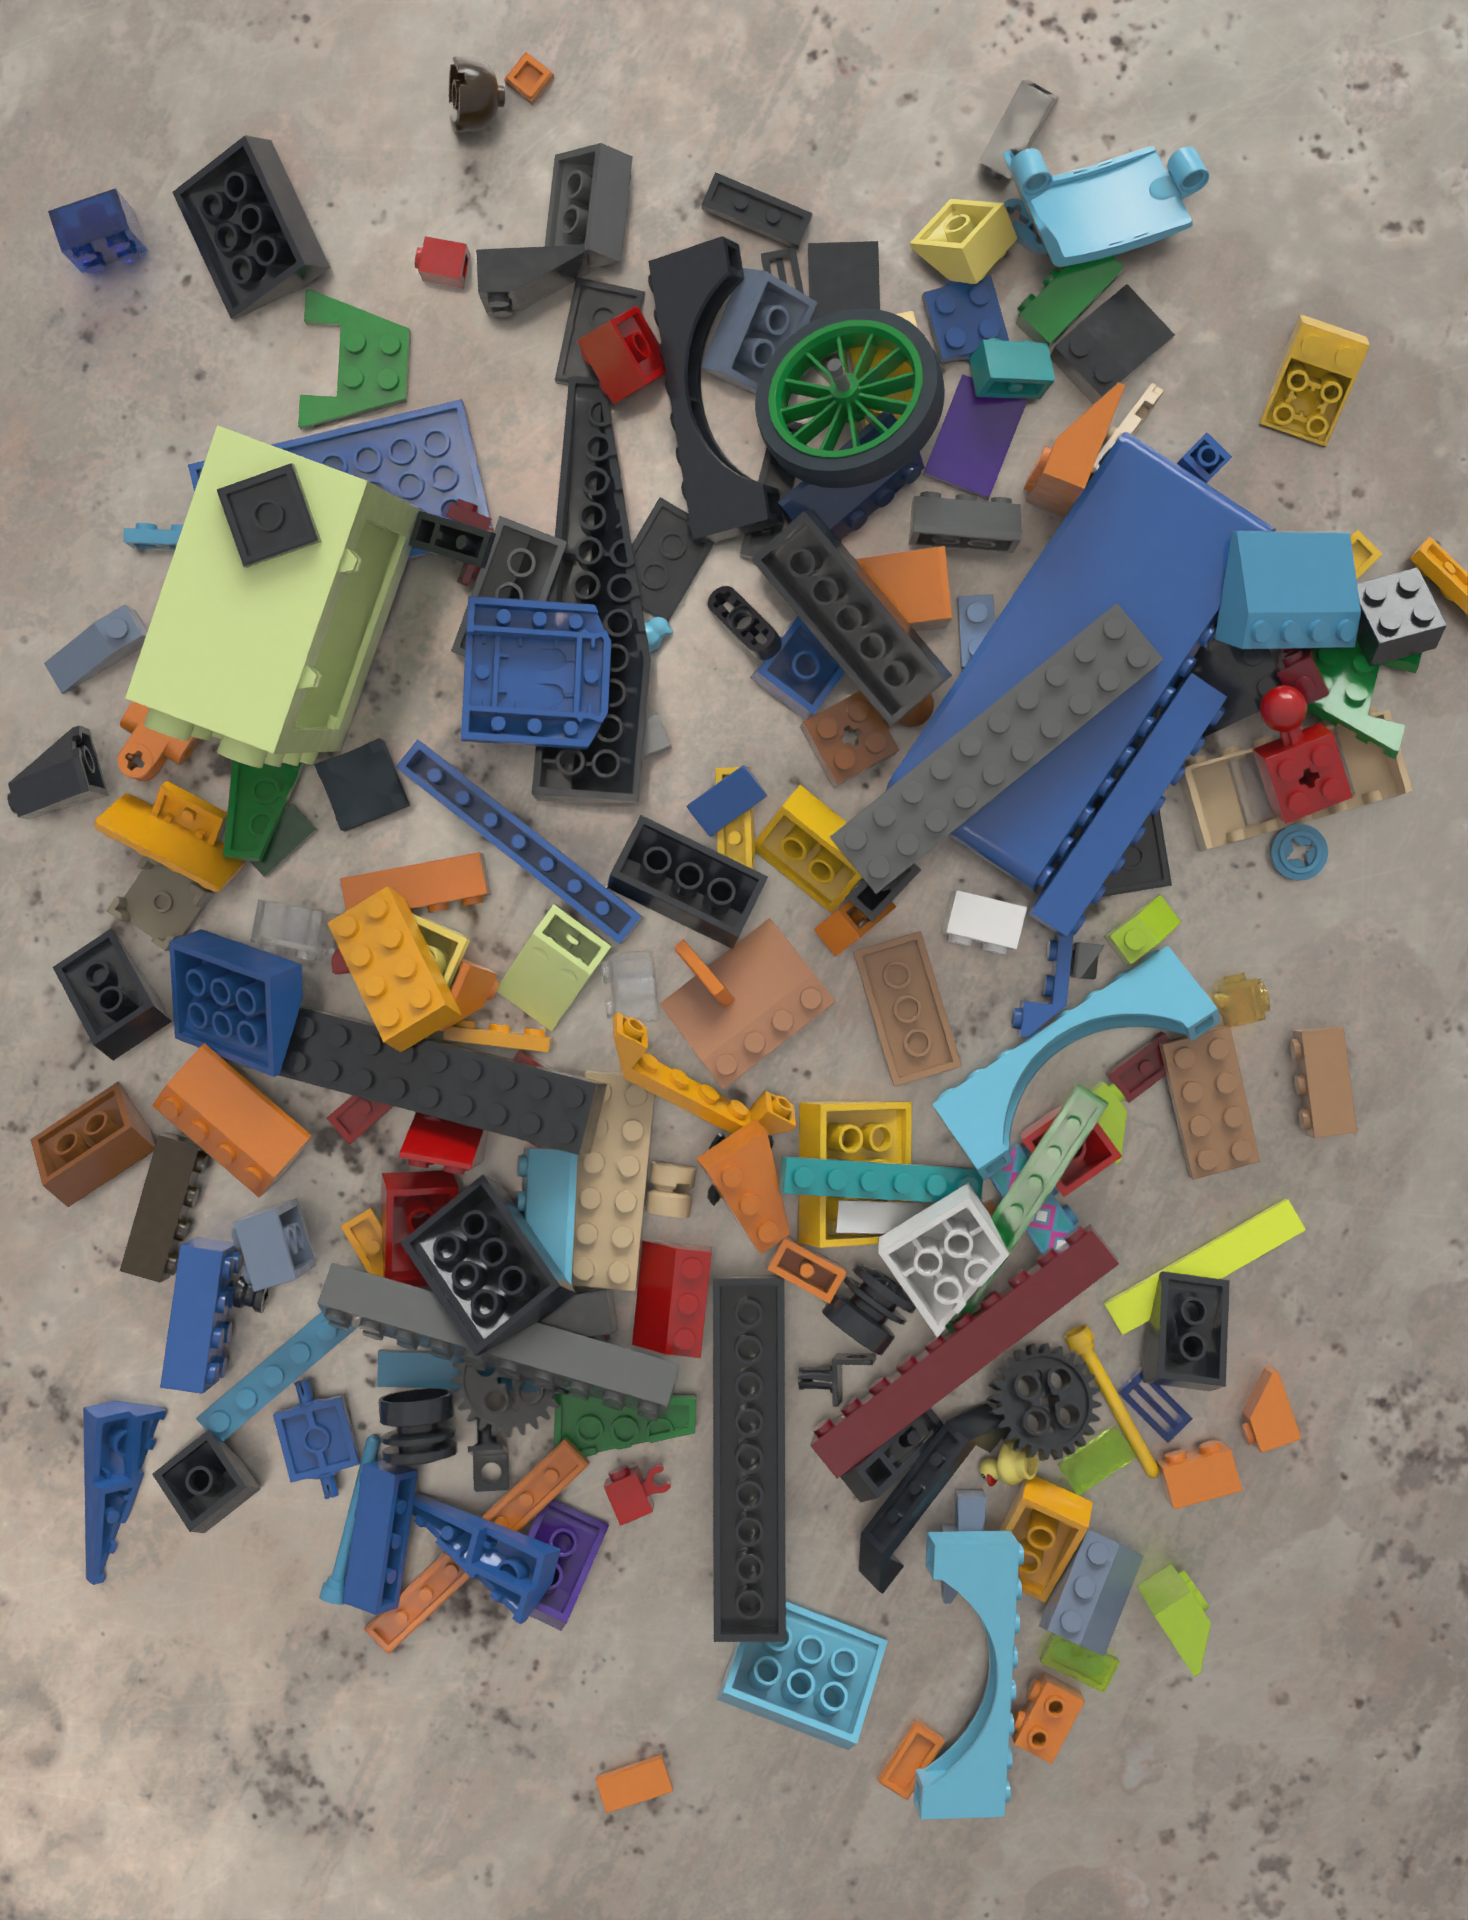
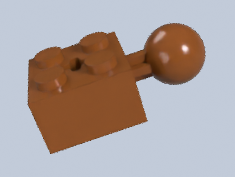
M861 691L803 721L800 726L833 788L894 756L899 751L896 742L888 730L894 725L890 726ZM932 694L896 724L915 727L925 723L930 718L934 709ZM845 731L855 733L857 736L855 746L850 742L843 743L842 738L845 735Z

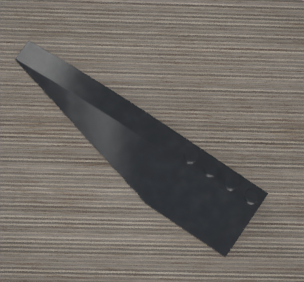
M569 376L555 537L567 541L550 588L549 602L596 606L600 621L611 640L608 713L588 749L536 746L531 794L537 801L639 803L651 670L649 645L608 396L601 390L598 377Z

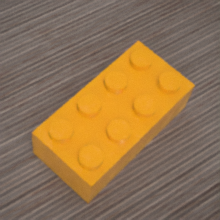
M389 886L384 887L327 922L384 1043L399 1052H403L462 1016L405 898Z

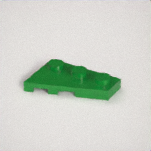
M232 760L223 851L224 859L261 862L305 763L299 762L298 766H293L282 762L281 767L264 763L262 768H257Z

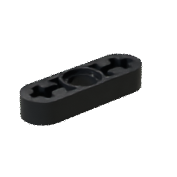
M722 586L712 592L708 599V608L754 657L759 660H768L779 652L782 646L781 637L734 588ZM725 602L730 603L734 607L731 612L723 606ZM752 617L747 627L737 629L738 623L743 618ZM759 633L767 640L763 645L755 638Z

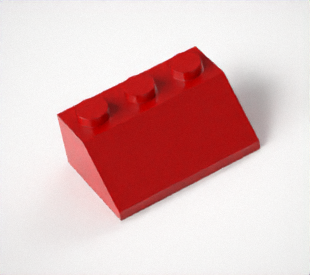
M643 1239L632 1345L665 1355L701 1358L712 1256L711 1246Z

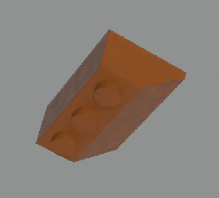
M116 1082L30 1139L42 1186L67 1207L86 1197L89 1193L115 1178L139 1160L144 1159L155 1148L148 1124L119 1082Z

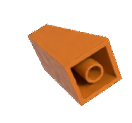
M945 546L856 559L915 631L947 628L952 619Z

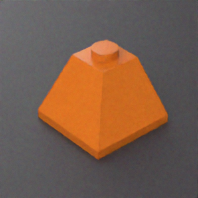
M462 958L449 988L462 1016L439 1029V1031L446 1030L483 1008L486 1000L491 1001L498 988L499 982L495 980L498 974L486 967Z

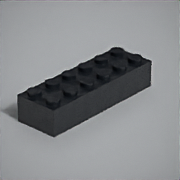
M814 509L803 511L751 559L890 726L899 722L953 676Z

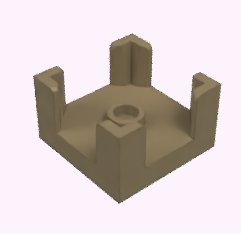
M143 856L137 865L142 871L124 897H115L106 911L121 921H129L153 938L151 942L164 951H169V941L187 935L214 895V892L203 888L199 883L180 873L171 871L163 864Z

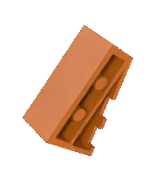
M753 1119L696 1159L748 1240L760 1254H763L789 1236L790 1231L782 1195L779 1192V1182L768 1133L756 1119Z

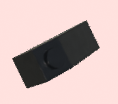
M419 511L409 545L438 556L485 569L496 533Z
M931 1408L840 1476V1478L860 1502L878 1499L919 1458L944 1424Z

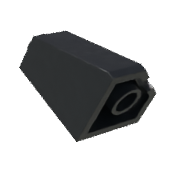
M82 726L72 727L8 783L10 793L7 794V800L11 811L14 814L17 813L18 818L29 820L109 796L90 730Z

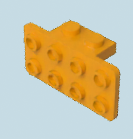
M165 781L160 786L154 806L132 794L125 793L98 816L94 823V828L104 833L108 838L125 844L136 850L140 855L147 856L163 864L171 871L180 873L199 883L203 888L215 892H220L247 863V861L226 860L223 857L224 843L219 840L227 820V812L169 781Z

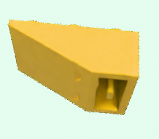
M1300 314L1284 351L1260 424L1326 447L1369 350L1370 344L1367 337Z

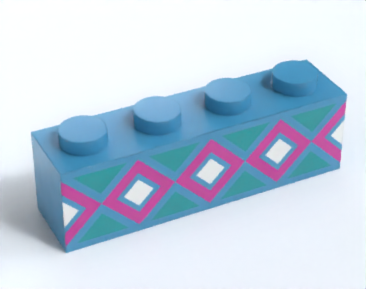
M1016 1142L1009 1146V1153L1013 1162L989 1178L1002 1198L1031 1156V1152L1027 1147L1022 1149ZM1054 1186L1025 1231L1040 1254L1050 1247L1056 1250L1066 1243L1064 1237L1079 1222L1071 1208L1067 1204L1061 1207L1054 1197L1059 1193L1056 1186Z

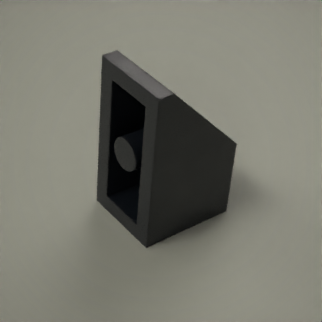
M913 864L877 895L862 880L846 898L873 922L921 872V869L916 864Z

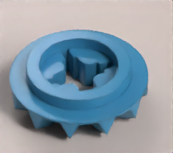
M1295 824L1284 828L1274 838L1270 851L1274 863L1273 867L1284 877L1297 881L1307 880L1316 876L1324 868L1328 858V846L1325 838L1317 829L1305 824ZM1293 843H1296L1298 847L1311 844V847L1303 854L1304 862H1301L1299 858L1287 860V857L1294 851Z

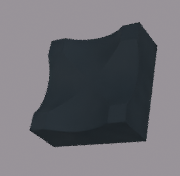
M381 738L347 753L314 764L341 831L346 832L410 806L386 743Z

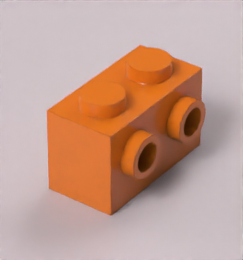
M1042 1671L1038 1680L1033 1679L1026 1692L1028 1700L1022 1711L1017 1710L1013 1715L1014 1734L1012 1739L1014 1745L1052 1764L1085 1700L1079 1689Z

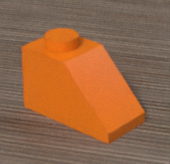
M849 900L815 927L814 931L836 957L893 911L896 906L891 902L872 922Z
M1272 1366L1265 1367L1242 1412L1246 1423L1241 1424L1247 1444H1253L1261 1453L1301 1440L1280 1374Z

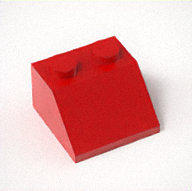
M637 305L577 340L583 359L592 366L599 378L601 390L606 396L610 397L613 404L666 373L665 363L659 352L660 344Z
M1063 1106L1049 1112L1021 1132V1140L1031 1154ZM1096 1122L1055 1185L1063 1197L1122 1157L1098 1122Z

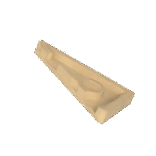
M1151 383L1118 428L1113 426L1109 430L1102 444L1104 447L1097 456L1087 484L1117 439L1124 432H1128L1133 436L1136 435L1163 394V389Z

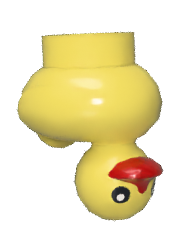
M1015 1440L1004 1442L999 1451L998 1459L987 1457L981 1461L979 1474L991 1487L997 1483L998 1479L1009 1486L1018 1485L1024 1479L1031 1480L1035 1477L1038 1470L1037 1454L1028 1459L1025 1454L1026 1447L1021 1451L1014 1452Z

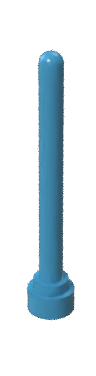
M370 1435L366 1439L333 1574L328 1576L327 1582H323L319 1598L328 1603L345 1604L343 1603L344 1582L347 1576L350 1556L349 1548L354 1529V1513L357 1507L360 1487L359 1478L363 1464L376 1461L380 1445V1439L376 1435Z

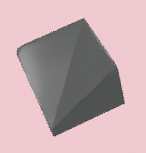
M1075 942L1072 946L1071 978L1096 979L1098 957L1104 945Z

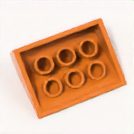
M1118 382L1060 434L1051 448L1044 446L1037 462H1035L1033 469L1030 471L1023 489L1029 492L1026 499L1027 503L1063 517L1067 515L1086 487L1124 391L1125 384Z

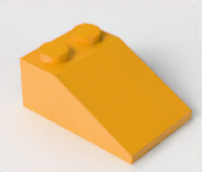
M1036 1475L1031 1480H1023L999 1531H1011L1017 1541L1023 1546L1024 1562L1022 1566H1018V1578L1021 1580L1022 1592L1046 1603L1089 1528L1093 1502Z

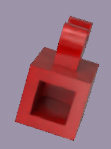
M663 1464L653 1465L648 1470L645 1479L638 1465L630 1469L628 1465H623L608 1473L609 1478L605 1480L604 1489L620 1526L652 1513L654 1502L651 1495L664 1493L671 1488L670 1480L662 1484L654 1481V1475L664 1471Z

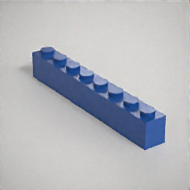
M1193 673L1182 679L1176 688V693L1166 708L1162 709L1156 718L1152 730L1142 739L1136 748L1133 758L1122 769L1111 791L1102 799L1092 819L1082 829L1070 852L1062 859L1051 880L1042 889L1026 914L1061 937H1068L1070 932L1075 935L1080 930L1087 918L1082 914L1090 903L1095 905L1100 900L1106 890V887L1102 884L1110 873L1115 875L1120 870L1126 860V857L1122 854L1130 843L1136 845L1146 830V827L1142 824L1148 815L1152 814L1155 816L1163 806L1166 798L1162 794L1168 785L1175 786L1183 776L1186 768L1182 764L1188 755L1195 756L1203 746L1206 738L1202 734L1210 724L1214 727L1223 716L1226 709L1222 707V704L1227 696Z
M416 740L397 764V769L618 944H623L642 920V915L420 740Z

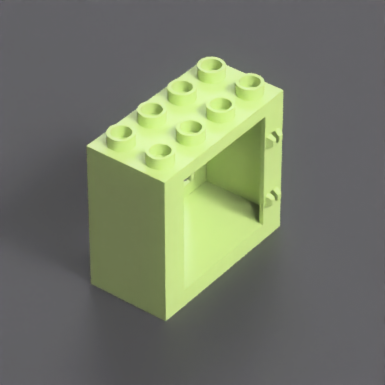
M217 425L125 699L149 707L144 726L164 735L189 741L191 736L210 741L212 736L219 738L221 741L217 750L218 754L257 768H262L264 763L281 767L282 762L293 766H298L299 762L314 765L318 752L341 751L412 549L409 542L418 512L422 510L369 481ZM293 463L297 469L322 542L248 568L243 567L217 489Z

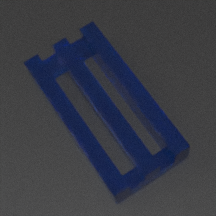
M1140 1367L1136 1371L1137 1374L1133 1378L1130 1377L1126 1381L1127 1384L1123 1388L1120 1387L1117 1393L1169 1443L1193 1418L1160 1385L1149 1384L1182 1417L1176 1422L1139 1385L1143 1380V1368ZM1133 1389L1172 1427L1168 1432L1129 1395Z

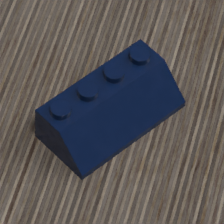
M882 412L876 417L887 429L892 427L897 421L892 413ZM870 423L858 432L860 446L881 435ZM852 438L839 450L853 448ZM919 452L910 462L889 476L857 487L826 488L802 481L778 501V504L788 525L803 511L814 509L841 541L851 531L860 529L874 511L888 505L894 498L895 493L903 486L916 481L925 468Z

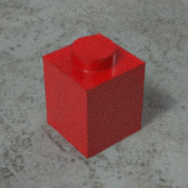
M425 236L423 247H417L414 265L424 282L464 289L471 254L467 244Z

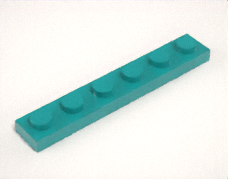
M782 1156L779 1192L797 1195L938 1202L969 1183L981 1201L983 1179L975 1168Z

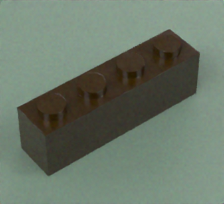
M168 1132L158 1135L120 1267L121 1272L159 1283L168 1279L170 1275L174 1276L176 1273L179 1255L176 1254L180 1241L183 1242L190 1226V1222L186 1221L189 1207L193 1208L199 1195V1188L195 1187L199 1173H204L209 1160V1154L205 1153L191 1139Z

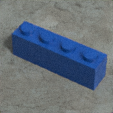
M384 1460L363 1464L359 1478L360 1487L357 1507L354 1513L355 1522L352 1542L349 1548L348 1570L344 1582L343 1603L374 1615L398 1608L418 1475L417 1469L402 1464L386 1463Z

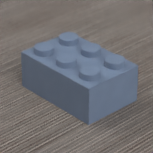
M297 1198L255 1210L233 1222L235 1228L232 1229V1239L235 1247L238 1250H242L245 1263L242 1264L243 1276L248 1285L252 1284L254 1292L296 1280L316 1266Z

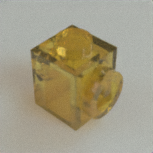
M1245 972L1225 976V983L1215 985L1217 993L1212 995V999L1218 1008L1219 1014H1222L1224 1025L1235 1027L1266 1020L1265 1012L1270 1011V1001L1262 978H1246Z

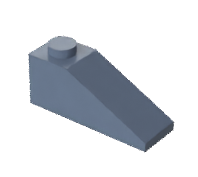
M123 605L90 625L48 659L44 665L60 692L65 694L141 649L148 631L137 612Z

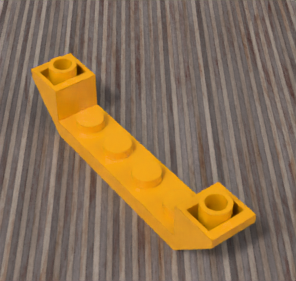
M618 1012L613 1016V1038L624 1079L731 1134L753 1119H756L767 1130L768 1135L790 1132L796 1127L794 1105L785 1097L776 1096L765 1090L748 1109L740 1101L731 1100L717 1093L713 1087L707 1084L702 1085L690 1079L681 1070L671 1069L658 1062L655 1057L645 1053L648 1049L647 1027L636 1018H628Z

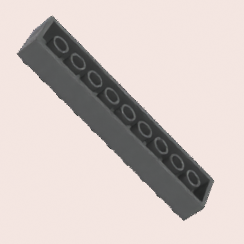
M1116 603L831 835L830 839L877 895L1156 668L1164 659L1118 603Z
M331 1263L317 1303L324 1317L329 1320L328 1324L332 1327L346 1331L349 1330L350 1326L363 1330L362 1334L364 1336L380 1341L383 1340L384 1336L397 1340L396 1344L409 1350L416 1351L418 1346L431 1349V1355L443 1360L450 1361L452 1356L465 1359V1365L477 1370L485 1371L486 1366L499 1369V1375L508 1379L519 1381L520 1377L523 1376L533 1379V1384L542 1389L554 1391L555 1386L569 1390L568 1395L576 1399L588 1401L589 1396L603 1400L602 1405L618 1411H623L624 1406L638 1410L637 1415L639 1417L652 1421H657L658 1417H667L678 1379L680 1366L678 1363L537 1322L480 1356H476L433 1292L335 1263Z

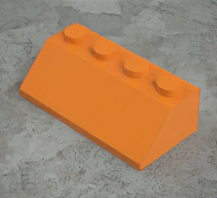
M205 1043L165 1085L152 1105L258 1198L284 1175L312 1137L310 1133Z

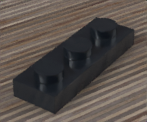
M716 172L702 202L703 210L790 247H795L797 250H799L813 217V213Z

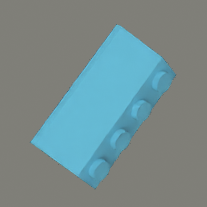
M524 1148L523 1155H519L517 1160V1176L522 1177V1191L516 1192L515 1206L571 1285L578 1155L562 1150Z

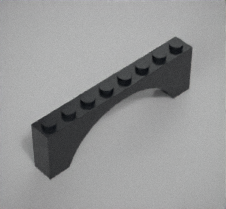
M721 236L648 261L650 269L648 283L654 294L656 307L654 319L659 327L661 338L659 352L665 363L667 376L665 388L670 396L672 407L670 421L676 432L678 445L676 448V458L682 470L683 482L681 489L687 501L689 514L687 527L692 535V539L704 543H714L784 524L782 510L778 504V501H780L778 488L753 480L732 464L717 444L710 430L702 402L701 365L706 340L717 313L725 300L744 280L739 244Z

